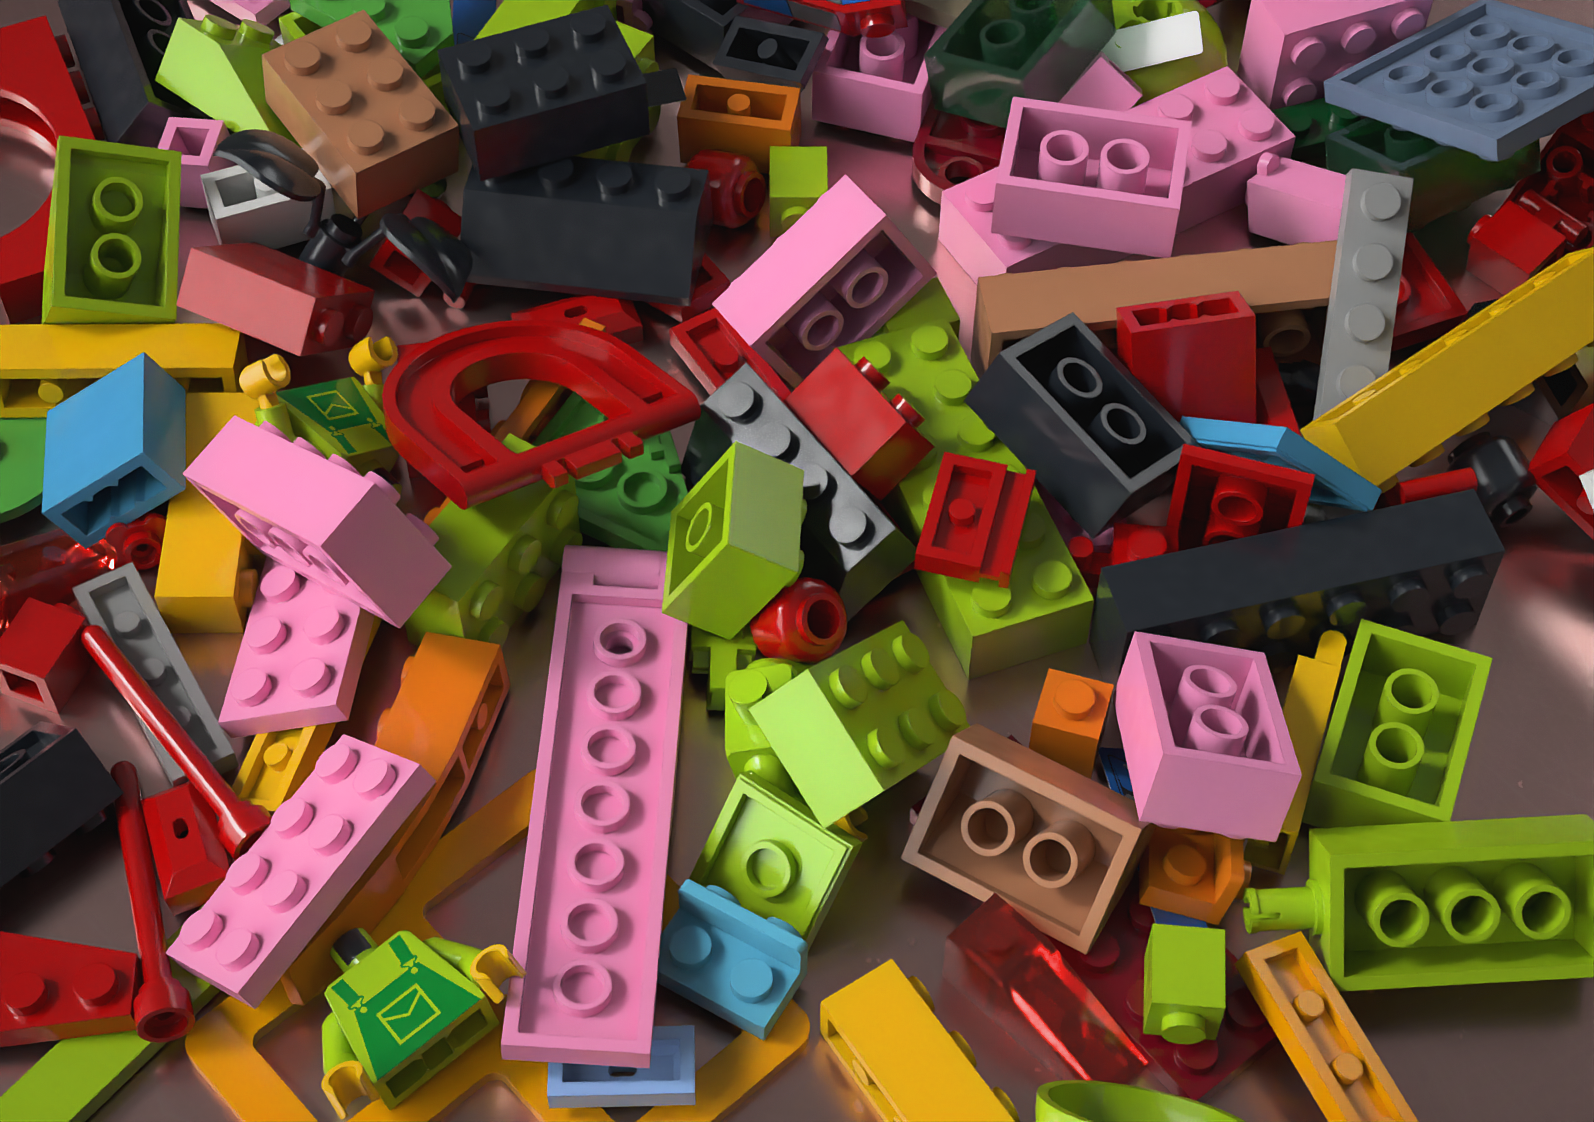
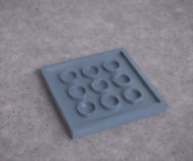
M1479 0L1325 80V102L1350 110L1353 115L1367 116L1385 122L1396 130L1411 131L1434 139L1437 144L1454 146L1477 154L1483 160L1498 162L1512 157L1516 151L1539 138L1552 135L1556 132L1557 128L1575 118L1594 111V29L1496 0Z

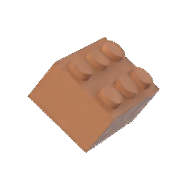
M361 10L262 54L266 103L302 149L316 161L321 173L357 219L416 192L417 189L427 187L459 171V125L365 10Z

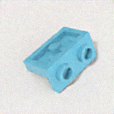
M686 879L678 890L679 909L661 934L657 983L765 1041L807 975L808 944L789 923L779 918L768 917L764 919L741 907L739 901L721 887L708 885L705 888L690 879Z

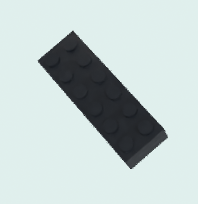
M1470 489L1102 567L1100 572L1089 644L1104 682L1114 685L1111 698L1112 704H1114L1113 694L1135 631L1265 653L1271 675L1279 673L1291 665H1295L1298 655L1314 659L1320 637L1328 630L1338 631L1345 636L1347 644L1343 657L1347 656L1351 652L1361 619L1421 637L1436 633L1454 635L1467 630L1473 625H1477L1505 549L1475 490Z

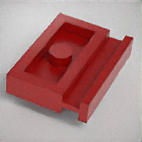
M944 452L915 553L914 569L979 583L980 577L999 581L998 587L1008 589L1035 486L1036 470L1027 469L1026 474L1007 471V464Z

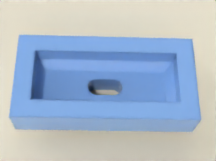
M694 1025L653 1026L650 1068L548 1062L547 1098L549 1108L696 1105ZM614 1072L635 1073L633 1076H611Z

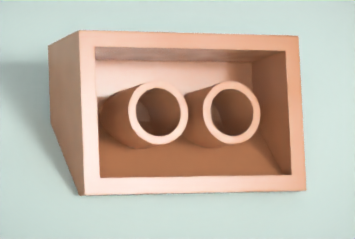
M976 723L952 736L900 859L1060 942L1087 954L1132 880L1156 824L1139 821L1135 801Z

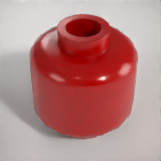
M713 148L705 149L695 154L688 164L683 167L709 170L714 218L712 225L728 229L742 227L761 210L766 196L765 180L754 160L746 155Z
M797 578L792 586H784L750 620L749 626L754 643L766 657L782 658L806 664L816 663L831 657L840 648L846 635L847 613L844 601L834 587L820 579Z

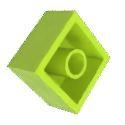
M738 441L733 443L671 511L662 603L663 614L731 640L784 586L790 587L795 583L804 564V552L800 550L801 525L807 511V502L805 499H802L804 470Z

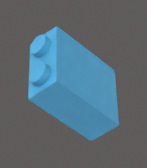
M145 352L47 411L42 514L85 549L105 538L106 531L111 525L118 522L129 524L186 489V477L183 475V472L186 470L185 388Z

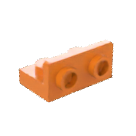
M1156 825L1140 861L1139 904L1219 925L1232 901H1241L1244 889L1249 887L1252 866L1250 861L1244 860L1243 844L1245 839H1233L1220 833L1181 827L1168 829Z

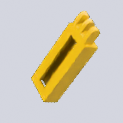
M1328 630L1321 635L1314 659L1298 655L1282 712L1302 776L1276 842L1252 838L1247 839L1244 860L1250 861L1251 866L1285 875L1299 833L1347 644L1345 636L1338 631Z

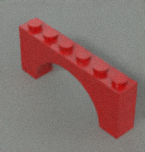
M46 15L0 28V126L29 134L44 143L56 154L59 135L98 141L105 140L95 108L91 107L83 110L82 105L90 103L80 71L68 72V68L75 67V62L66 36L62 34L54 37ZM52 191L31 218L10 233L0 237V297L10 325L42 315L44 267Z

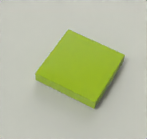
M749 770L739 774L689 879L705 888L708 885H715L725 889L739 901L741 907L764 919L775 917L789 923L800 933L802 939L807 942L809 951L863 842L835 824H831L823 829L809 807Z

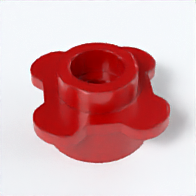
M147 512L129 524L118 522L111 525L106 531V541L115 548L117 554L113 561L114 568L117 569L133 562L137 572L139 569L144 570L155 565L159 566L167 518L160 514ZM140 544H147L146 546H143V547H136L137 545H140Z

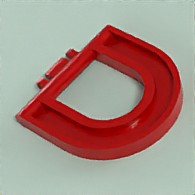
M552 320L498 321L463 328L437 337L416 348L400 360L388 375L382 393L386 433L394 449L462 510L544 480L551 488H558L569 483V475L578 480L622 463V454L629 459L644 454V440L699 420L701 417V407L696 395L627 343L591 327ZM533 379L557 383L573 390L609 419L517 454L504 446L457 405L464 397L484 386L508 380Z

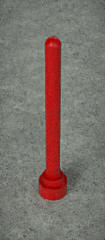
M99 625L85 627L80 635L82 645L219 817V840L236 861L249 851L271 824V814L262 805H254L248 800L241 801L105 629Z
M119 761L112 766L110 775L124 793L114 800L144 981V984L138 990V996L133 1001L135 1026L138 1036L146 1041L156 1043L169 1042L183 1037L194 1027L193 1004L190 992L182 987L177 979L173 978L170 958L166 954L168 947L148 831L140 801L142 796L137 769L131 762Z

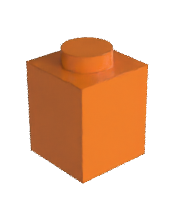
M1049 668L1032 722L1029 749L1091 779L1106 729L1114 685Z

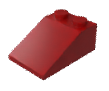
M1183 444L1166 526L1178 527V551L1300 526L1303 523L1315 474Z

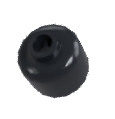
M1481 432L1463 441L1448 455L1447 461L1450 465L1446 472L1468 467L1474 470L1478 481L1476 494L1491 523L1497 521L1500 527L1504 528L1518 522L1533 509V505L1529 500L1537 491L1538 486L1536 485L1534 475L1528 471L1529 460L1511 437L1503 435L1492 437L1490 432Z

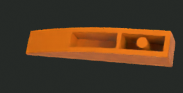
M426 632L416 655L409 656L405 661L401 673V688L392 708L387 707L380 716L377 727V741L374 746L420 764L436 782L280 978L291 1003L304 1006L340 969L330 956L331 948L336 940L354 928H363L370 935L402 896L438 843L468 788L511 685L500 644Z

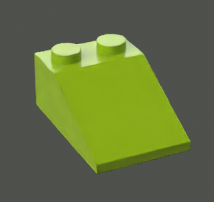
M209 14L204 16L203 21L178 18L155 81L213 119L223 120L226 127L235 133L250 129L267 130L287 138L302 148L266 103L262 54L282 46L273 40L274 31L261 23L249 19H243L241 25H235L223 18Z
M59 135L44 267L42 324L175 323L177 320L182 152Z

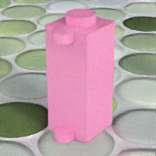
M1268 152L1263 153L1257 164V174L1247 181L1245 203L1248 206V231L1290 245L1301 242L1313 243L1337 240L1346 175L1282 156L1279 157Z

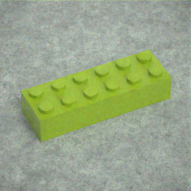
M947 317L837 347L855 364L865 356L891 382L883 392L891 400L900 393L926 419L918 429L935 447L882 499L887 512L916 548L944 452L1007 464V471L1026 474L1027 470L1019 459L986 427L978 415L964 402L979 381V378ZM1035 486L1008 589L998 587L999 581L980 577L979 583L915 569L968 680L1087 643L1094 598Z

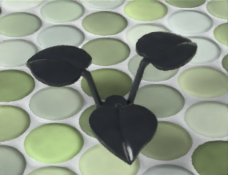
M250 129L228 136L214 151L213 156L233 161L278 193L300 202L312 201L310 220L303 230V233L311 238L300 254L299 260L343 277L348 268H354L362 255L387 237L436 283L453 303L462 294L473 268L472 255L457 237L436 222L425 217H415L410 220L402 213L384 214L379 222L380 228L362 241L363 231L360 226L369 214L359 219L356 216L351 219L336 213L330 219H323L321 221L326 186L315 177L319 166L308 153L292 141L274 132ZM443 178L420 190L432 198L439 199L447 189V180Z

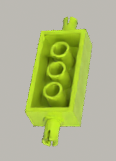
M1587 814L1309 829V879L1306 881L1305 886L1267 889L1245 888L1243 901L1250 904V907H1243L1245 927L1249 934L1308 929L1309 944L1339 992L1594 977V820Z

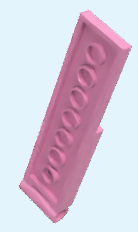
M565 545L512 954L527 974L523 978L517 975L509 978L501 1039L502 1059L650 1068L689 635L688 623L662 613L667 551Z

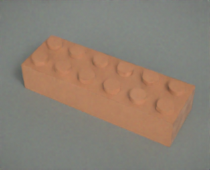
M1337 240L1313 243L1301 242L1294 245L1255 249L1243 248L1236 251L1197 255L1184 254L1177 257L1139 261L1127 260L1110 264L1061 267L1052 270L1002 273L994 276L978 277L971 347V360L974 371L980 379L1001 351L1072 312L1118 359L1117 307L1239 291L1256 315V349L1271 346L1278 369L1279 363L1293 364V362H1301L1302 359L1321 365Z

